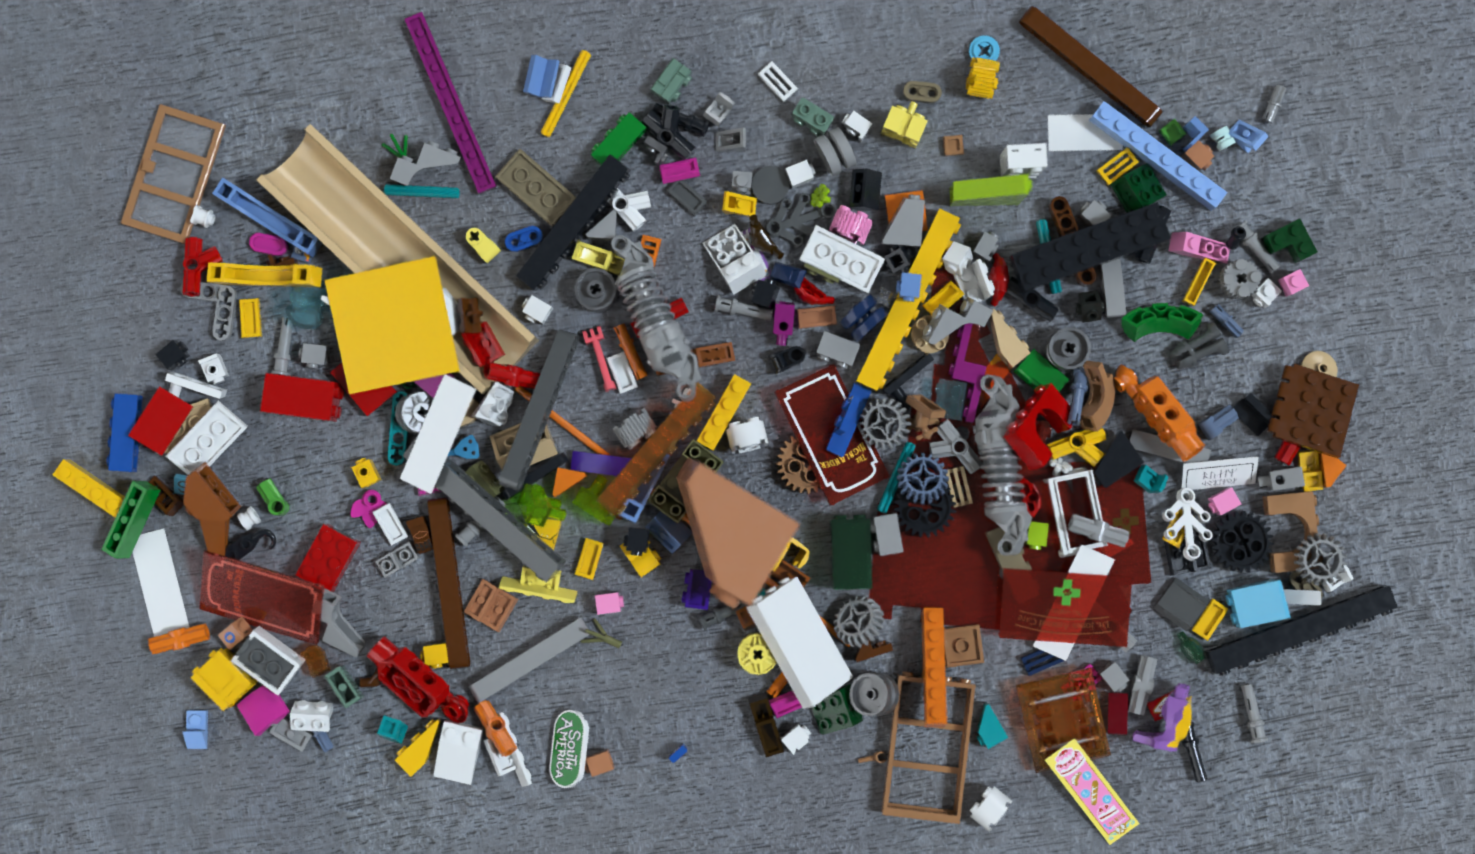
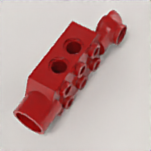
M384 636L367 654L366 657L378 666V679L420 717H428L440 706L446 717L453 722L463 723L466 721L469 707L467 699L462 695L454 696L451 694L449 685L444 679L432 671L427 664L423 663L407 647L398 648Z

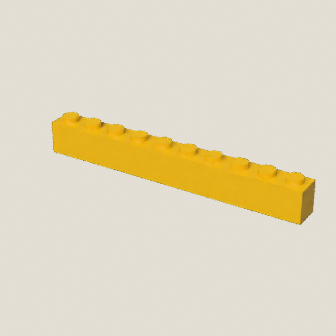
M939 208L908 272L922 274L919 299H915L914 302H905L903 298H899L898 293L856 380L857 383L877 392L878 388H883L887 380L884 378L886 371L891 372L895 364L892 359L895 354L899 355L903 344L900 342L903 336L907 338L912 328L909 327L911 320H916L920 312L917 307L920 302L924 303L928 295L925 290L928 285H933L936 275L933 274L936 268L940 269L943 264L942 255L944 251H948L953 243L950 240L952 234L957 235L960 229L959 217Z

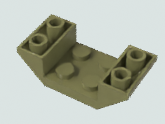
M694 439L647 500L677 524L686 514V509L676 476L687 458L689 457L701 463L715 473L724 463V461Z

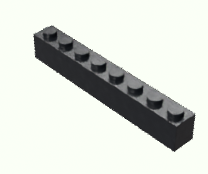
M610 154L516 276L531 289L536 291L542 290L548 283L546 279L549 275H553L559 269V262L562 259L565 260L570 255V248L573 244L580 242L584 230L589 229L594 224V217L597 213L601 214L607 206L605 203L608 199L615 197L618 192V186L621 183L624 184L629 179V172L631 170Z

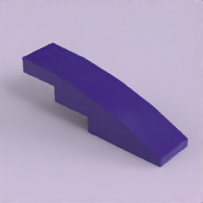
M573 451L571 470L648 480L650 460Z

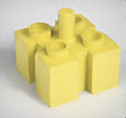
M913 101L910 102L908 109L899 105L896 107L892 106L881 134L916 148L928 121L925 120L923 115L914 113L918 104Z

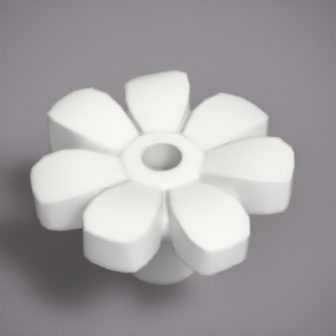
M1062 458L1049 459V465L1054 467L1052 475L1055 477L1060 476L1061 472L1068 474L1073 469Z

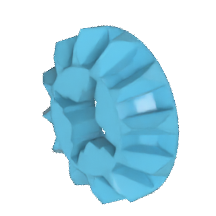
M990 36L975 38L969 47L971 59L972 57L996 61L999 57V45ZM990 46L989 49H988V51H987V53L989 54V56L986 55V54H983V55H981V56L979 57L980 52H981L980 47H982V48L984 49V48Z

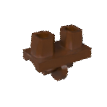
M478 298L458 299L459 304L456 305V309L461 319L460 324H458L459 332L481 333L480 316H483V311L479 310Z

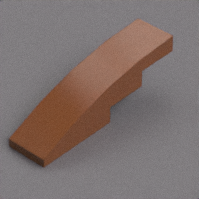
M732 342L691 349L692 353L697 357L698 368L735 361ZM656 371L657 376L666 375L665 373Z

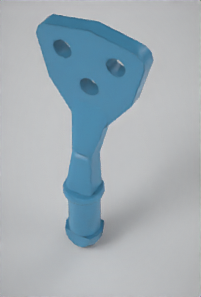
M469 435L462 439L455 448L449 451L448 456L458 455L466 459H477L480 456L479 445L474 435Z

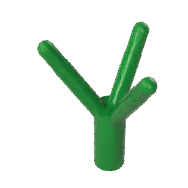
M390 134V138L397 151L382 143V147L397 157L407 156L408 135H404L403 151L393 134Z

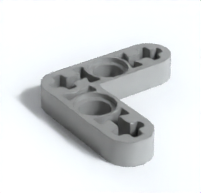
M201 282L200 296L189 297L183 295L190 299L217 302L213 336L220 341H226L231 337L237 302V292L233 287ZM183 283L181 284V287H180V292H181L182 295H183ZM205 288H213L214 293L211 297L204 295ZM229 289L232 297H228L227 303H231V306L221 305L222 302L226 303V297L223 296V293H226ZM223 308H228L230 311V315L226 319L220 316V311ZM219 320L222 322H229L228 325L224 324V330L227 331V333L223 334L222 337L220 334H218V330H222L223 325L219 324Z

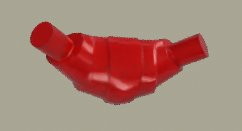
M995 253L992 256L994 263L988 279L993 282L995 288L993 298L990 301V304L993 306H997L999 301L1002 300L1007 292L1009 282L1008 265H1006L1004 258H1001L999 253Z
M805 277L800 289L794 287L795 293L804 303L806 302L811 305L834 303L835 299L833 296H826L824 292L819 290Z
M1025 478L1013 482L1024 485V488L1019 490V492L1026 496L1020 501L1026 503L1028 512L1032 518H1035L1041 509V492L1034 483Z

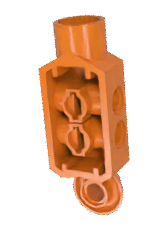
M1122 364L1118 366L1114 377L1115 388L1121 393L1127 392L1134 401L1137 411L1143 413L1148 425L1158 432L1159 439L1169 447H1172L1183 462L1197 455L1205 447V444L1196 433L1195 423L1159 376L1154 375L1138 384V378L1132 369Z

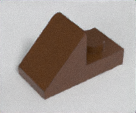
M869 640L868 646L862 644V647H859L854 658L856 662H860L893 651V647L890 642L886 643V640L875 643V647H872Z

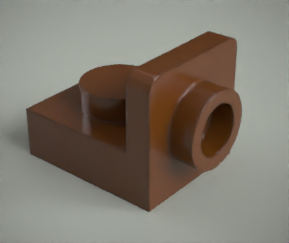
M273 254L268 255V266L299 265L298 261L295 258H290V256L281 258L278 263Z

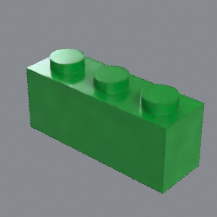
M630 112L627 115L623 114L617 121L618 125L606 132L603 142L601 144L598 142L591 151L593 153L591 156L598 164L602 165L610 154L620 161L647 131L646 126Z

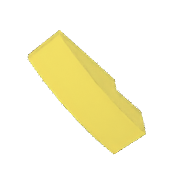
M584 242L576 244L571 258L619 276L625 259L617 256L612 251Z

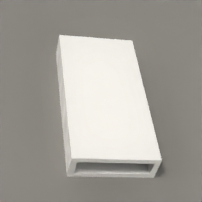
M786 577L778 582L779 586L770 587L765 591L766 595L763 597L762 595L757 596L752 605L746 608L802 708L805 709L817 705L852 679L853 675L798 577L791 579Z

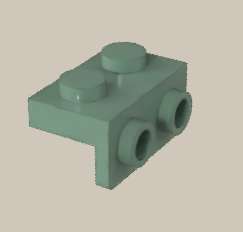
M801 98L792 112L793 122L801 127L805 125L810 128L809 131L817 137L820 135L825 136L834 119V116L805 98Z

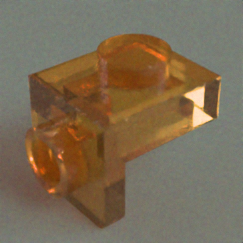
M318 645L308 646L304 651L300 652L301 657L306 660L311 677L315 678L331 670L325 650Z

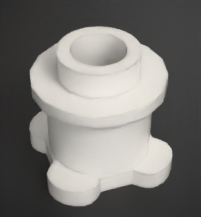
M195 205L190 223L195 225L201 224L205 228L212 226L215 221L213 210L207 211Z

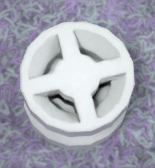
M251 506L247 508L246 512L237 514L240 523L246 530H250L252 525L261 522L259 515Z

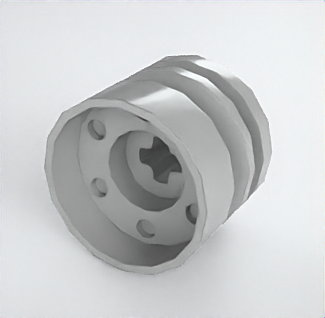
M427 392L405 395L399 400L395 410L398 424L408 432L419 433L434 398ZM424 410V414L418 415L417 411Z

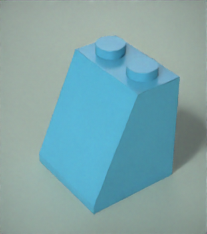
M1267 579L1227 590L1228 595L1225 597L1228 606H1231L1232 609L1230 614L1231 621L1238 628L1291 618L1281 580Z

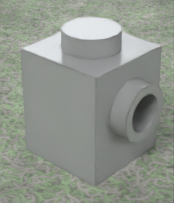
M1094 200L1091 203L1087 201L1080 209L1082 213L1079 217L1090 227L1107 221L1111 215L1106 211L1107 207L1102 202Z
M303 343V348L301 347L299 350V359H301V363L306 364L307 368L318 369V365L328 366L330 347Z

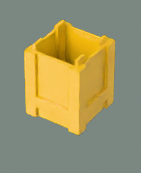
M220 648L217 652L213 650L209 654L210 659L201 668L197 666L192 671L194 675L191 679L222 711H225L228 708H232L259 681L231 661L235 656L231 650Z

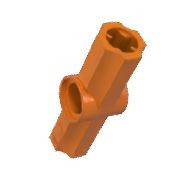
M206 623L190 628L184 627L169 631L164 635L149 638L148 645L152 655L172 649L174 651L189 647L194 643L209 640L210 632Z
M484 700L476 705L474 711L486 729V737L493 741L502 757L511 755L517 750V746L505 728V720L497 715L490 701Z

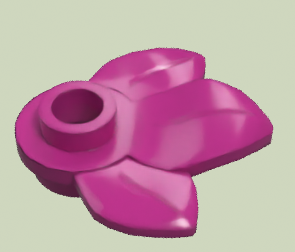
M368 490L363 494L362 499L355 501L352 505L351 517L362 516L366 526L372 528L378 522L372 512L387 503L381 500L379 492ZM369 496L375 497L374 503L368 501Z

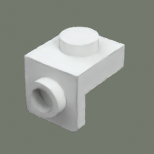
M1347 565L1341 566L1345 572H1338L1340 575L1339 579L1333 577L1334 583L1327 581L1326 585H1322L1326 593L1333 591L1343 583L1353 580Z

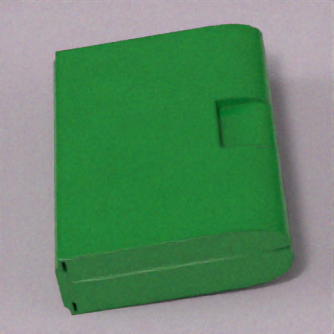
M1032 349L1030 354L1013 371L1033 390L1041 384L1052 383L1060 392L1070 380L1035 349Z

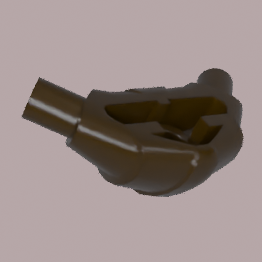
M751 215L749 217V236L752 245L761 252L782 259L784 253L771 240L758 221L757 216Z

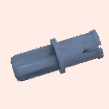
M1219 304L1210 311L1221 323L1220 326H1224L1235 338L1243 333V329L1232 319L1233 316H1230Z
M312 731L314 734L313 738L317 739L323 752H327L334 747L326 732Z

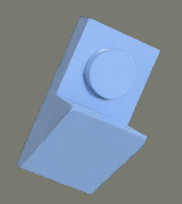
M1238 120L1229 131L1230 136L1247 153L1252 149L1256 151L1268 138L1266 132L1241 120Z
M187 710L186 730L183 731L187 749H207L208 710Z

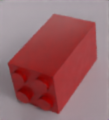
M266 373L260 411L337 422V418L341 417L339 403L340 399H343L344 388L336 382Z

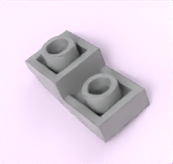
M409 541L375 562L384 578L421 558L413 542Z

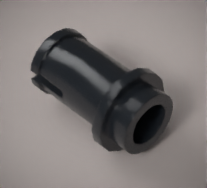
M1240 226L1232 229L1231 236L1226 242L1229 249H1237L1241 240H1244L1246 237L1245 229Z

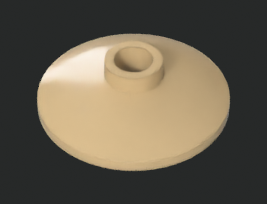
M1314 351L1307 354L1302 360L1301 366L1322 372L1320 370V366L1324 368L1322 373L1337 377L1336 362L1326 352Z

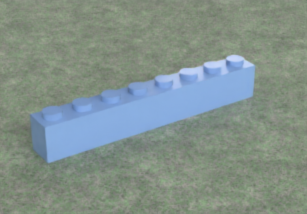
M1105 101L1089 119L1090 122L1125 148L1128 147L1133 154L1148 163L1152 168L1210 211L1215 209L1228 193Z

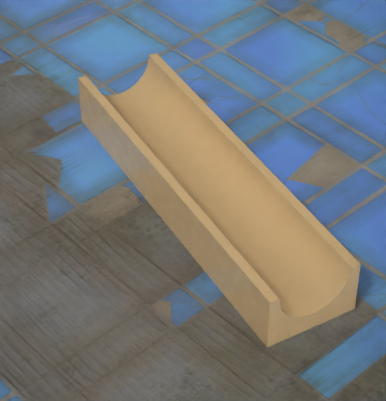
M311 124L305 129L304 139L295 152L277 169L266 175L261 174L257 181L354 273L436 256L442 289L446 288L457 302L460 298H478L479 310L483 311V316H480V323L487 321L505 353L503 357L493 363L515 366L539 341ZM458 331L453 336L460 369L458 372L480 393L486 395L493 383H499V381L484 378V367H479V365L475 364L470 349L463 343L462 332Z

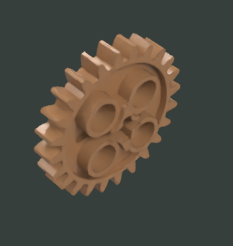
M804 432V436L814 456L816 457L817 454L823 455L824 464L827 468H823L821 464L819 466L827 483H830L828 478H835L831 472L838 469L831 465L829 467L826 462L828 461L829 463L836 456L826 451L829 440L827 439L822 442V435L815 438V432L810 437L807 432ZM800 433L796 434V439L790 436L791 443L784 441L783 443L786 448L780 447L779 450L782 452V455H776L777 458L781 459V462L775 463V465L781 466V469L777 471V473H783L780 480H787L785 486L792 484V491L798 487L799 493H802L804 489L806 494H810L811 488L814 493L818 492L817 487L822 490L825 489L824 481L817 469L812 466L804 467V462L792 457V454H795L802 460L810 459L809 463L816 466L808 448L805 455H801L798 451L800 445L806 446ZM793 461L798 464L797 472L790 470V463ZM809 470L815 473L813 481L807 479L806 475Z

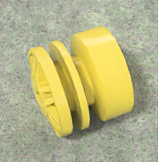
M760 632L750 633L741 640L737 655L739 663L744 670L751 674L760 675L773 669L777 661ZM761 649L762 658L756 657L755 659L753 651Z

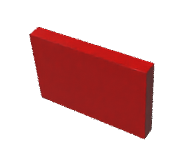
M340 363L330 373L349 394L343 363ZM391 385L349 395L366 416H369L397 391Z
M159 386L128 436L163 456L190 414L193 406Z

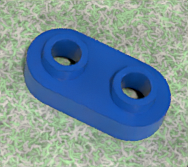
M529 226L508 234L505 238V245L510 251L519 252L538 245L542 241L543 234L538 227ZM532 233L537 235L534 240L530 239ZM515 239L519 241L517 246L512 245V241Z

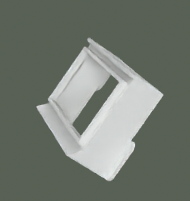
M1085 467L1072 469L1066 475L1043 479L1044 483H1048L1061 546L1058 555L1061 558L1077 555L1080 546L1070 547L1057 482L1085 476L1093 518L1103 521L1093 471L1087 470ZM1098 541V543L1083 546L1094 549L1108 546V543Z

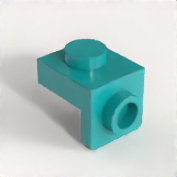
M1145 464L1140 466L1134 482L1148 493H1160L1166 487L1169 476L1166 474L1159 475Z

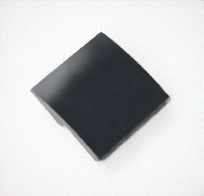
M1193 532L1194 544L1200 548L1201 554L1193 561L1187 560L1183 556V549L1186 547L1185 537L1179 549L1164 541L1170 576L1211 569L1207 542L1200 540L1198 532Z

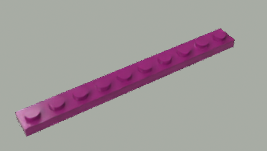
M419 12L405 18L407 27L478 193L481 194L497 187L423 13Z

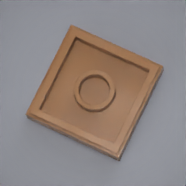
M979 624L944 629L946 668L984 663Z

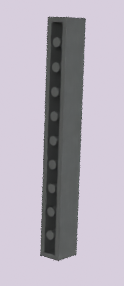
M417 438L414 439L402 455L407 459L406 461H408ZM446 458L435 487L449 496L452 503L459 505L467 516L475 519L482 529L492 534L493 539L502 543L510 554L517 556L525 567L534 571L537 578L545 582L551 580L566 561L451 459Z

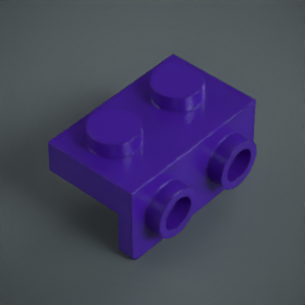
M690 569V572L685 573L684 584H688L687 592L683 591L682 603H685V608L708 610L709 590L711 589L712 581L705 576L704 570Z

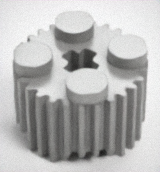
M1238 259L1222 268V271L1219 272L1220 279L1218 281L1220 283L1218 284L1221 285V293L1224 292V296L1227 295V298L1243 299L1257 291L1262 277L1259 270H1257V266L1254 267V263L1251 264V261L1247 262V260ZM1236 276H1240L1242 278V282L1238 283V278Z
M645 408L639 411L640 415L634 413L622 422L621 428L616 426L612 429L624 448L628 447L631 450L639 445L641 438L644 437L646 440L657 432L655 429L657 426Z

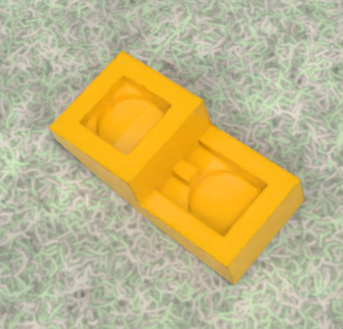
M1313 450L1298 451V466L1302 467L1305 486H1302L1303 491L1323 490L1322 471L1319 468L1318 452Z

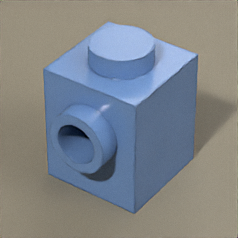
M902 272L901 280L897 281L896 292L899 293V298H903L905 302H914L915 299H919L922 274Z

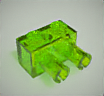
M597 474L590 488L587 487L586 489L582 486L572 503L600 522L610 526L620 511L614 507V503L623 489L613 483L605 497L601 498L599 494L608 482V479Z
M526 483L517 501L526 523L544 527L548 518L564 521L566 511L565 509H560L562 504L560 499L548 497L544 488L540 485Z

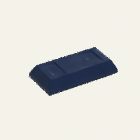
M776 262L770 274V280L800 289L807 271Z

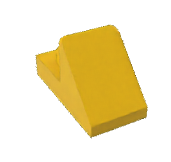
M724 191L722 211L725 214H738L750 217L753 214L755 215L757 198Z

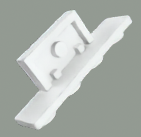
M503 712L498 713L497 715L505 720V728L516 744L517 739L511 733L508 717ZM484 740L498 776L515 770L522 787L532 784L531 774L526 769L523 762V754L518 748L511 755L502 757L492 740Z

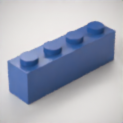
M114 394V398L111 400L113 417L110 418L109 424L112 432L108 438L110 455L107 456L106 464L109 467L108 470L137 472L139 442L128 435L142 414L143 396Z

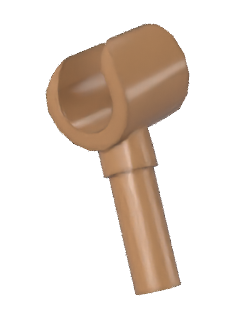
M876 751L874 755L858 758V762L876 761L884 763L886 759L878 760V755L884 752Z

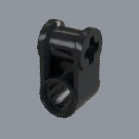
M794 346L768 356V359L772 361L776 375L802 363L805 360L806 354L802 347ZM794 350L802 352L803 355L800 360L792 358L791 355Z

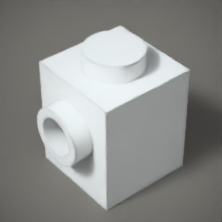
M954 241L942 260L945 269L949 273H956L962 276L965 270L969 269L973 256L970 247Z
M533 295L530 298L527 297L522 304V308H524L522 312L526 314L524 318L532 323L538 321L544 325L553 310L550 305Z

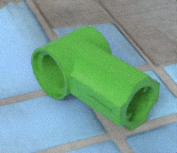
M271 478L261 482L256 487L271 514L284 516L288 513L289 504L284 500ZM278 502H281L283 505L280 512L275 510V505Z

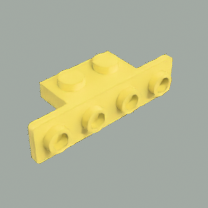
M524 565L522 567L521 580L502 577L499 584V589H503L506 592H518L526 596H539L543 599H554L563 603H575L578 592L559 587L561 570L551 580L545 582L537 578L535 572Z

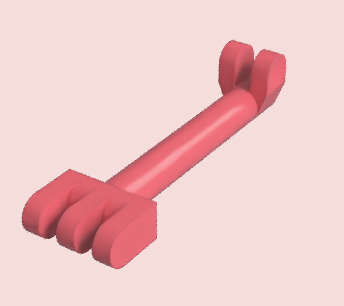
M597 326V332L599 333L595 335L593 328L589 329L591 337H588L586 330L582 331L586 345L592 343L604 380L605 392L617 389L615 382L611 380L599 342L604 339L601 326Z

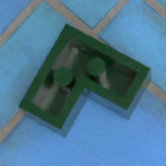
M1300 218L1260 238L1270 254L1286 247L1294 263L1300 262L1318 252Z

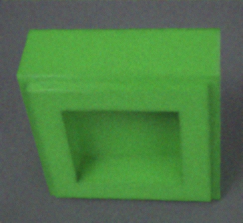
M1176 119L1159 130L1170 146L1187 134Z

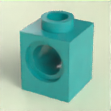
M383 716L377 734L386 740L402 744L408 725L401 720Z

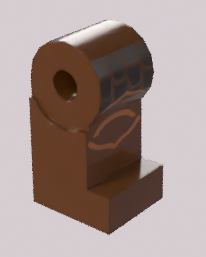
M421 516L407 521L406 524L408 529H410L418 553L423 554L434 550L432 535L426 517Z

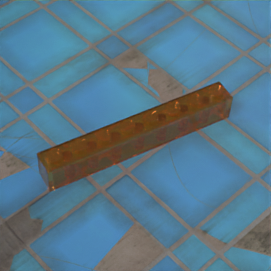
M698 382L694 399L689 402L681 401L596 501L613 516L616 514L621 515L627 508L626 502L629 499L633 501L640 493L638 488L642 484L646 486L652 479L650 474L655 469L659 471L664 465L665 461L663 459L667 454L671 456L677 450L676 444L679 440L684 441L690 434L688 430L691 426L694 425L696 427L703 419L701 417L705 410L709 412L716 404L713 402L715 396Z

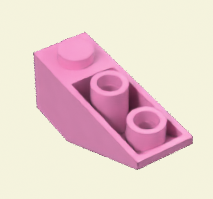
M1172 232L1168 251L1199 259L1207 258L1211 261L1227 264L1230 249L1226 243L1193 233Z

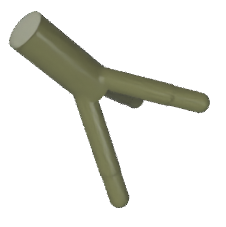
M595 618L593 622L602 635L585 629L586 633L598 638L582 639L580 641L581 643L605 642L616 648H620L622 641L607 635Z

